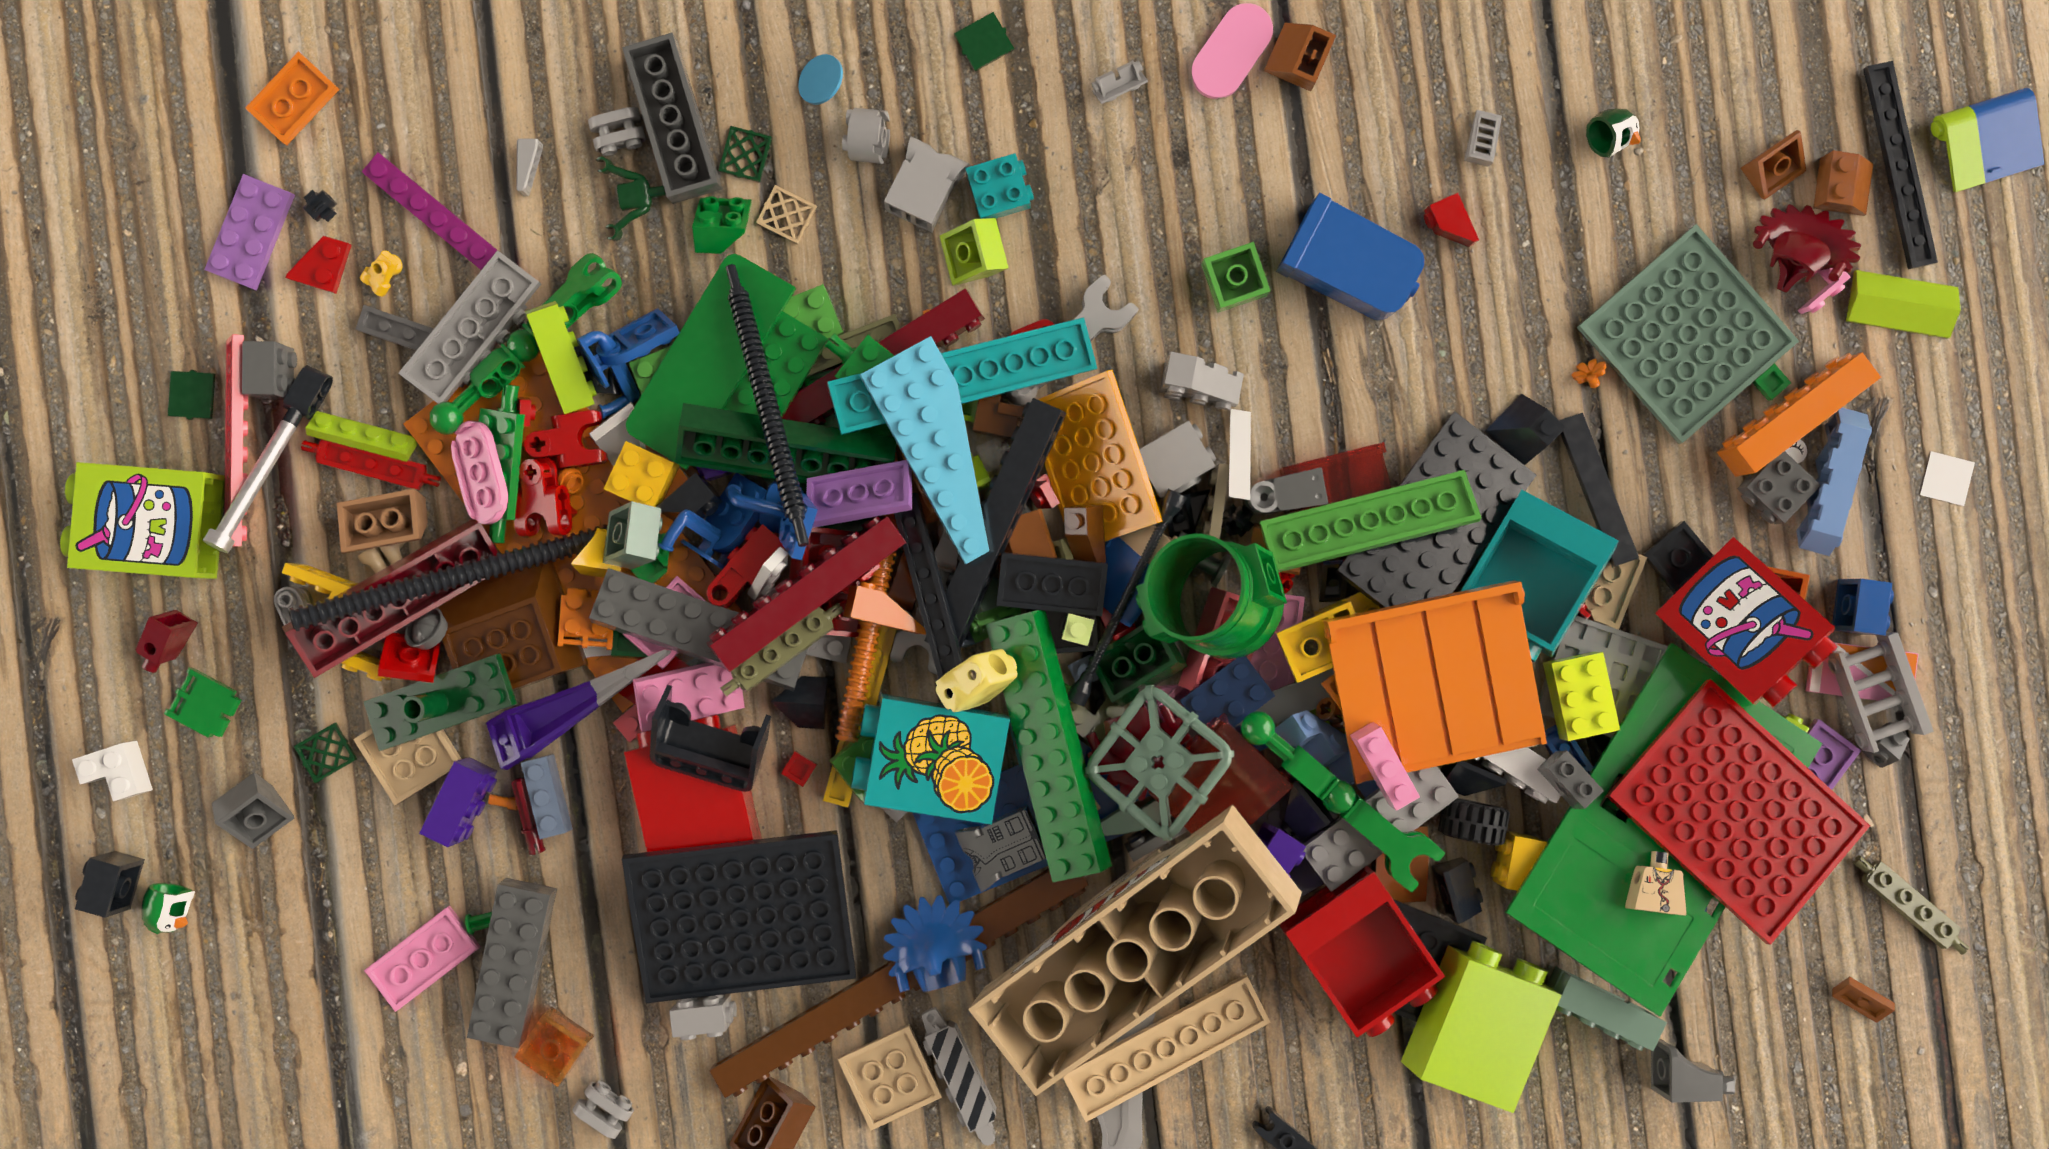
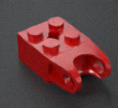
M762 524L759 529L754 527L746 535L744 546L741 549L737 546L729 554L727 565L707 588L709 603L726 609L731 607L744 591L751 587L762 565L779 547L786 551L779 538ZM719 590L728 593L727 597L722 601H717L713 598L714 594Z

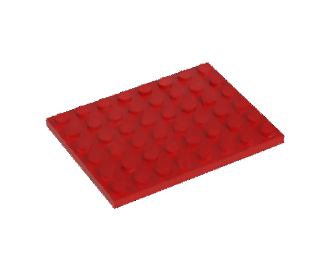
M1711 679L1706 680L1606 795L1622 812L1768 945L1774 942L1871 826Z

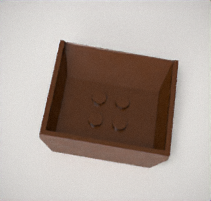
M548 561L546 565L540 563L539 567L532 565L531 569L525 567L523 571L517 569L513 574L506 572L507 575L505 576L499 574L498 578L491 576L490 580L484 579L436 607L441 610L447 622V631L442 640L452 669L501 653L512 689L516 691L588 665L582 645L563 644V647L557 646L561 595H564L552 561ZM564 637V639L580 640L577 637Z

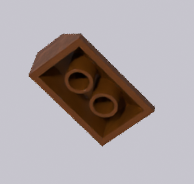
M770 1076L761 1083L729 1145L733 1149H794L816 1106L799 1091Z

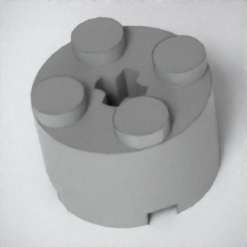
M864 108L847 110L846 124L848 125V133L843 136L842 149L843 151H848V158L851 161L884 163L882 158L887 157L890 143V129L885 127V121L890 122L887 111Z

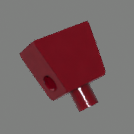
M178 610L149 617L135 649L139 655L145 658L141 667L148 672L156 673L162 663L175 660L181 653L198 622Z

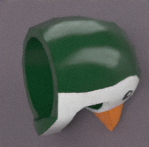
M1616 108L1599 112L1590 120L1586 127L1589 147L1600 157L1609 158L1628 145L1639 144L1641 141L1639 121L1627 109Z

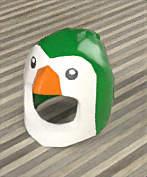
M151 884L143 897L141 906L144 925L149 931L156 934L174 932L178 928H183L188 924L186 915L195 891L177 884Z

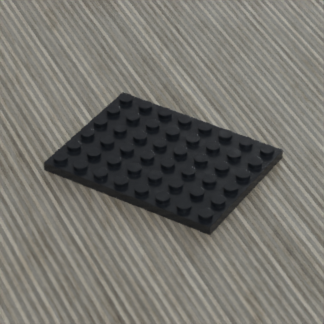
M837 830L625 854L622 856L646 1004L856 979Z

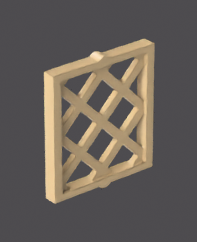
M775 185L767 202L764 203V208L756 224L799 244L806 228L809 227V222L817 206ZM781 192L792 198L783 200ZM778 193L780 202L771 204L774 194ZM797 200L808 206L799 208ZM794 201L796 210L787 212L785 204ZM782 205L784 214L775 216L773 208ZM770 209L772 218L763 220L766 210ZM810 209L811 212L807 220H803L801 212ZM798 213L801 222L791 224L789 216ZM786 217L788 226L779 228L777 220ZM774 221L776 229L766 223ZM802 225L803 228L799 236H795L793 228ZM790 229L792 237L782 231Z

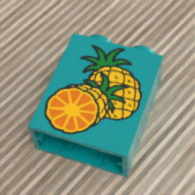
M881 693L879 706L865 704L860 736L872 737L873 744L870 758L856 756L851 788L864 790V805L992 825L1010 718L1003 713L973 708L953 712L951 709H946L942 703Z

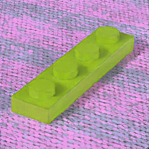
M319 411L314 414L305 427L306 435L406 462L418 445L413 436Z

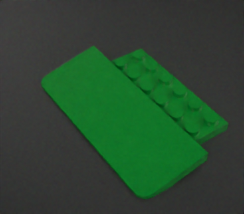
M738 254L728 255L722 261L626 421V430L632 437L675 462L678 429L683 403L759 415L728 301L731 287L726 272L727 265H736L741 286L749 293L781 417L784 416L829 340L827 337L783 312L796 290L795 286ZM678 464V465H680L681 467H683V468H685V469H688V467L690 466V465Z

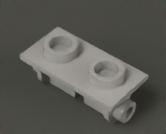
M1132 60L1117 68L1119 75L1117 78H1115L1113 71L1096 77L1095 81L1091 83L1094 89L1092 92L1099 102L1103 104L1115 100L1118 96L1128 91L1138 89L1141 85L1147 83L1148 80L1141 72L1143 69L1140 62Z

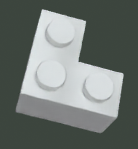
M137 741L121 743L72 759L79 783L86 784L106 778L113 801L127 799L153 790Z

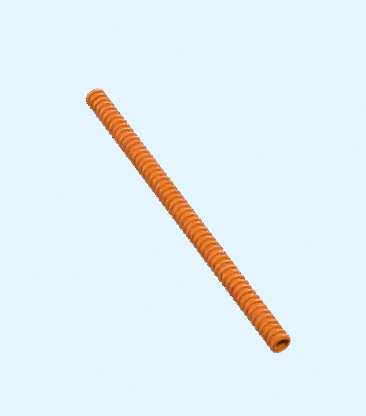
M926 309V310H924V311L922 312V315L925 314L926 312H928V311L931 310V309ZM895 452V461H894V462H897L898 459H897V454H896V452ZM894 513L880 516H888L898 530ZM893 552L879 562L881 567L874 572L870 580H867V583L876 585L875 590L882 591L887 596L886 590L890 588L888 581L892 579L889 575L893 572L891 566L895 564L893 557H896V552ZM864 621L858 622L860 629H857V633L859 635L855 637L857 645L853 646L856 650L855 653H852L853 661H850L852 669L848 671V673H851L850 677H847L849 684L845 685L847 693L843 695L846 698L845 702L842 701L844 708L840 710L842 718L838 719L840 726H837V730L839 732L835 734L837 740L852 743L858 742L856 736L860 734L858 726L862 725L860 717L863 718L861 713L862 709L865 708L863 702L867 700L865 693L869 691L866 687L870 685L868 678L872 676L870 669H873V665L871 663L875 661L873 653L877 652V649L874 648L875 645H878L877 637H880L878 629L882 627L881 625Z

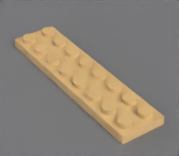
M1245 974L1097 1053L1064 1076L1063 1079L1085 1122L1271 1022L1248 976Z

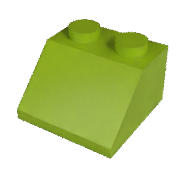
M996 218L973 219L940 235L952 286L990 277L1008 269Z

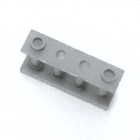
M1886 632V636L1876 635L1878 640L1877 646L1845 657L1844 652L1834 651L1829 656L1828 666L1836 676L1856 731L1855 741L1862 751L1878 752L1877 740L1905 730H1910L1912 734L1919 735L1934 732L1898 632ZM1881 655L1884 657L1887 665L1885 671L1857 681L1853 680L1849 669L1850 666ZM1889 680L1893 682L1896 690L1895 695L1865 706L1862 705L1858 691ZM1897 705L1902 706L1905 714L1904 720L1873 731L1871 730L1867 716Z

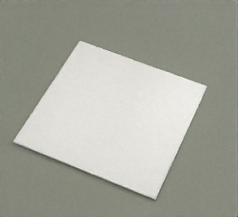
M1931 451L1920 495L1964 506L1975 462Z

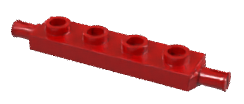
M321 439L319 444L306 440L302 442L303 445L312 448L301 446V450L316 454V462L416 490H420L424 483L435 487L440 485V483L430 479L441 481V477L427 474V465L409 460L406 462Z

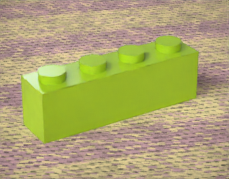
M556 301L526 310L527 319L563 413L567 414L595 404L592 398L597 395L592 381L586 382L583 372L588 371L583 357H577L574 347L578 346L573 331H567L564 323L569 321L564 306L558 307Z

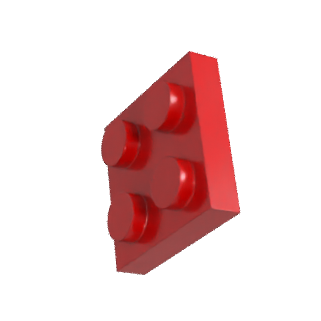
M392 633L386 636L378 667V676L434 682L441 641L433 648L422 650L407 645L404 639L405 634Z

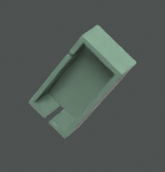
M1555 966L1547 983V986L1562 995L1556 1010L1570 1017L1572 1014L1580 1019L1579 1021L1592 1028L1596 1026L1603 1030L1605 1034L1617 1040L1620 1038L1628 1042V1045L1640 1051H1643L1644 1047L1654 1051L1667 1022L1650 1011L1628 1001L1626 1003L1624 1002L1625 999Z

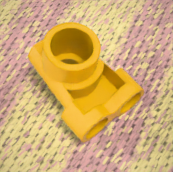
M382 251L370 267H365L360 275V280L369 285L376 295L384 297L391 287L389 282L392 276L402 271V262L398 256L391 254L389 251Z

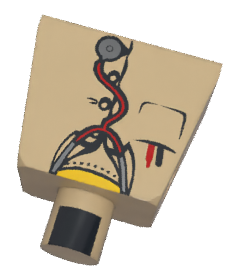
M1651 851L1650 867H1635L1625 908L1686 916L1682 871L1667 869L1668 853Z

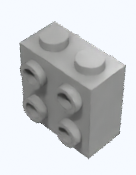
M731 994L679 1000L670 1010L672 1038L680 1037L681 1040L695 1039L696 1035L707 1034V1037L723 1035V1032L733 1022V1017L737 1016L736 1002L731 1000Z

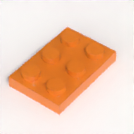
M298 51L245 108L283 144L288 145L340 89Z

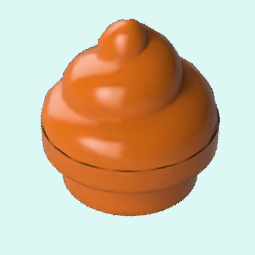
M568 467L557 473L558 485L567 487L569 493L573 494L581 489L584 480L580 471L576 468Z

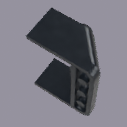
M667 685L652 717L650 760L655 765L738 791H750L755 783L768 741L771 716L766 714L761 727L748 726L742 730L741 735L692 721L691 712L684 704L671 702L672 686Z

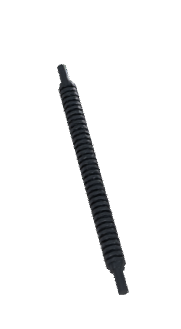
M730 264L726 266L731 287L728 301L771 459L772 469L776 478L783 511H785L784 515L789 519L790 523H793L798 546L805 547L809 545L803 522L806 507H804L803 496L799 487L794 462L792 461L793 458L789 443L787 442L786 432L782 423L749 293L741 286L736 265Z

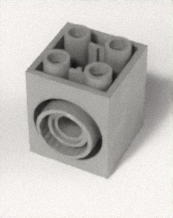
M1190 421L1185 422L1139 449L1156 501L1165 496L1168 488L1179 494L1201 482L1200 476L1215 467L1213 463L1216 460L1214 453L1209 446L1204 447L1200 440L1203 438L1200 429L1196 424L1191 425Z

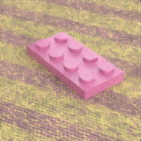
M703 663L633 679L639 724L642 732L651 730L652 717L667 685L672 686L671 702L684 704L691 712V720L745 708L743 691L739 687L726 697L720 687L733 679L732 674L725 668L711 663Z

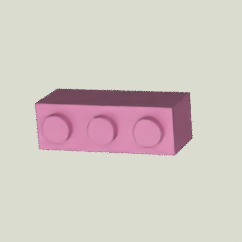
M1372 722L1350 735L1388 805L1397 811L1420 798L1381 726Z

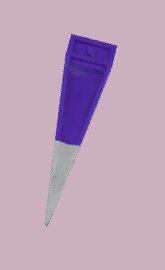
M664 649L588 682L505 710L486 722L500 769L508 770L526 758L535 756L632 683L633 679H637L668 656L671 651Z

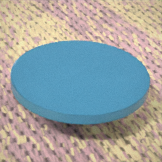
M822 54L814 57L806 64L801 72L798 84L799 93L805 101L813 105H819L827 102L837 93L843 79V68L839 60L832 55Z

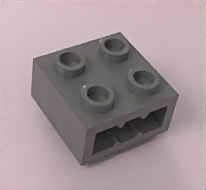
M1784 451L1758 472L1750 474L1737 489L1742 493L1741 497L1746 503L1751 506L1755 505L1761 511L1760 515L1765 521L1770 524H1783L1790 519L1821 485Z

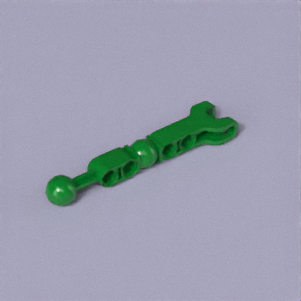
M589 253L571 267L566 282L542 305L556 301L558 307L564 306L569 321L564 323L568 329L590 308L608 302L620 290L622 281L618 273L606 268L600 256ZM596 262L595 269L588 273V266ZM608 278H612L609 286H601ZM529 321L526 324H522L525 329L517 330L510 335L507 340V347L502 343L500 345L501 348L493 350L471 371V385L452 403L440 402L432 408L429 420L435 431L443 435L455 433L463 423V413L481 396L492 398L502 391V384L508 385L518 376L521 368L524 369L526 367L522 362H530L538 356L540 350Z
M1256 711L1244 718L1241 725L1244 739L1252 745L1265 744L1284 761L1281 766L1318 796L1328 811L1339 814L1384 853V864L1387 873L1407 890L1413 892L1419 885L1418 881L1410 873L1409 865L1412 859L1418 855H1427L1435 861H1440L1445 855V852L1422 832H1401L1359 797L1350 783L1339 780L1299 745L1294 749L1275 732V724L1270 715L1265 712Z

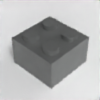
M242 341V394L261 400H284L295 381L294 368L297 366V355L294 352V348L275 341Z

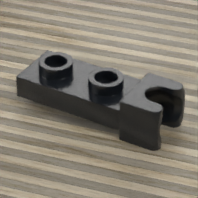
M1270 1106L1265 1108L1270 1117L1268 1124L1263 1125L1258 1121H1253L1252 1123L1254 1130L1276 1149H1318Z

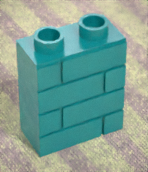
M1521 490L1461 591L1513 580L1520 581L1525 593L1524 603L1521 606L1531 660L1535 662L1541 652L1552 657L1612 557L1619 540Z

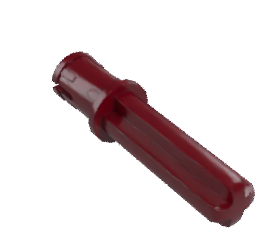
M516 778L511 784L523 827L521 833L525 834L529 855L536 854L535 844L539 854L544 852L546 848L543 839H539L525 778Z

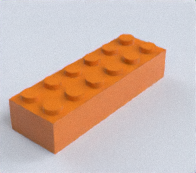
M1863 352L1854 355L1847 353L1841 358L1839 356L1833 358L1824 365L1827 369L1820 374L1816 372L1804 380L1806 385L1800 389L1794 388L1783 396L1785 401L1779 405L1775 403L1764 410V417L1758 421L1756 419L1750 421L1742 427L1744 432L1736 436L1734 434L1723 441L1722 445L1724 447L1717 451V453L1734 476L1758 472L1882 378Z

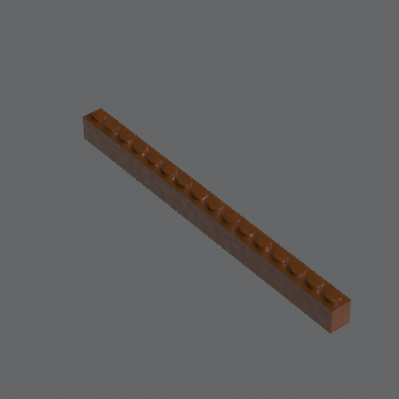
M1049 868L974 911V917L969 926H982L984 928L983 932L975 940L987 945L986 950L996 944L995 940L1003 935L1005 938L1010 937L1018 931L1017 927L1025 922L1028 925L1041 918L1040 913L1049 909L1051 912L1064 904L1062 900L1072 896V898H1076L1086 891L1085 887L1088 886V881L1085 876L1052 882ZM972 954L965 956L966 962L972 959ZM887 962L715 1063L709 1071L725 1098L731 1094L734 1097L739 1096L748 1089L747 1085L754 1081L757 1084L763 1082L770 1077L769 1072L777 1067L779 1071L785 1069L793 1063L792 1059L796 1056L801 1055L805 1057L816 1049L814 1046L822 1041L824 1044L831 1042L838 1037L837 1032L846 1028L849 1031L861 1023L859 1019L869 1015L871 1018L883 1010L882 1006L891 1001L892 1004H895L905 998V992L900 993L896 976L891 977L889 975V971L896 962ZM913 971L906 973L910 990L912 988L915 991L921 989Z

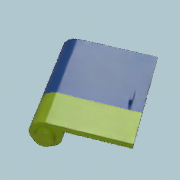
M2023 88L1935 116L1931 123L1932 135L1941 141H1946L1953 192L1962 191L2044 165L2037 102L2030 88Z

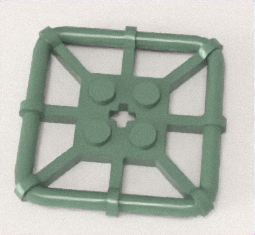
M1152 684L1146 685L1145 689L1136 695L1119 720L1111 724L1110 732L1090 757L1087 767L1084 768L1085 774H1088L1090 780L1119 804L1120 810L1124 813L1128 812L1151 833L1162 838L1163 841H1171L1172 837L1181 831L1201 804H1205L1208 800L1207 795L1229 768L1232 757L1235 756L1234 750H1231L1230 746L1221 737L1198 719L1197 714L1194 712L1190 713L1167 693L1154 687ZM1147 700L1150 730L1140 741L1125 728ZM1157 700L1183 720V724L1173 737L1160 728ZM1193 728L1220 752L1193 755L1180 742L1188 731ZM1119 736L1135 747L1125 763L1098 766ZM1163 756L1164 768L1158 767L1156 769L1154 767V758ZM1221 759L1199 789L1183 777L1194 762ZM1126 770L1139 782L1129 796L1126 797L1099 773ZM1179 784L1192 795V799L1171 825L1168 796ZM1146 787L1159 798L1162 826L1157 824L1134 804Z

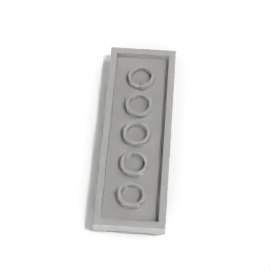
M1437 766L1407 773L1420 798L1397 811L1388 805L1379 788L1363 800L1401 832L1414 831L1459 797ZM1341 816L1303 844L1306 846L1304 849L1306 853L1305 858L1331 892L1383 854L1377 846Z

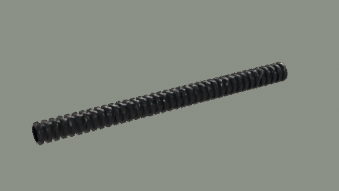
M603 524V527L600 529L607 530V524ZM596 526L595 530L588 528L587 532L581 530L576 535L573 532L568 537L566 535L562 536L561 539L555 537L553 541L547 539L546 543L539 541L538 545L535 546L533 543L527 548L521 546L520 550L517 548H513L512 552L506 550L505 554L498 552L496 553L497 556L494 557L492 555H488L486 559L480 557L479 561L472 559L471 563L464 561L463 565L460 566L458 563L454 564L455 567L452 568L446 566L445 570L438 568L437 572L431 570L426 575L423 572L420 573L421 576L416 577V575H412L411 579L404 577V581L399 582L397 579L392 584L386 582L385 586L378 584V587L374 589L373 586L369 587V590L366 591L360 589L359 593L352 591L351 595L344 593L342 594L343 597L340 598L338 596H334L332 600L325 598V602L318 600L314 605L312 603H307L306 607L299 605V609L294 610L292 607L288 611L293 629L298 632L303 627L309 629L310 625L317 627L318 623L321 622L323 625L327 624L328 620H331V622H335L336 618L343 620L344 616L353 617L354 613L361 615L362 611L369 613L371 612L370 609L375 608V610H379L380 606L387 608L388 604L391 603L394 606L399 601L405 603L406 599L413 601L414 597L417 596L420 599L425 594L431 596L432 592L439 594L440 590L448 591L447 588L452 587L454 590L458 585L464 587L465 583L472 585L473 581L479 583L484 578L490 580L491 576L498 578L499 574L507 575L506 572L513 574L517 569L523 571L525 567L527 569H531L532 565L539 567L540 563L546 565L548 561L556 562L558 558L564 560L565 556L572 558L573 554L578 556L589 543L599 526Z

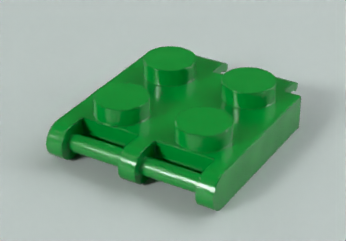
M188 667L186 671L188 675L181 688L176 689L175 693L177 695L170 708H166L164 714L207 738L213 737V735L222 737L231 721L224 717V714L230 717L234 716L242 700L235 696L236 690L195 668ZM192 677H195L189 690L186 691V688L188 687ZM183 697L184 699L176 712L175 709L179 701Z

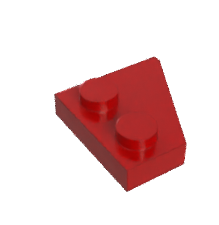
M322 236L286 274L285 278L337 294L352 245Z

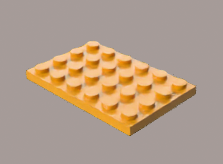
M1107 370L1037 399L1067 413L1044 463L1052 489L1060 502L1058 507L1063 522L1064 508L1103 505L1105 541L1163 522L1113 370Z

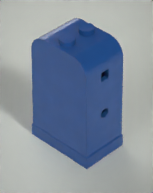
M1319 192L1306 212L1276 272L1287 278L1290 277L1371 319L1384 320L1402 308L1405 302L1415 295L1420 285L1416 281L1424 267V255L1416 245L1332 201L1330 197Z

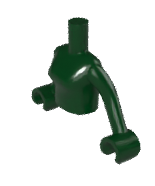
M599 156L596 161L605 162L606 166L604 169L597 170L598 172L603 174L613 173L620 177L634 180L618 184L617 194L622 211L635 210L629 212L615 225L608 224L605 227L606 229H615L614 236L607 237V239L618 241L623 235L622 228L636 218L648 213L652 206V198L666 196L663 185L650 187L644 175L614 166L611 160Z

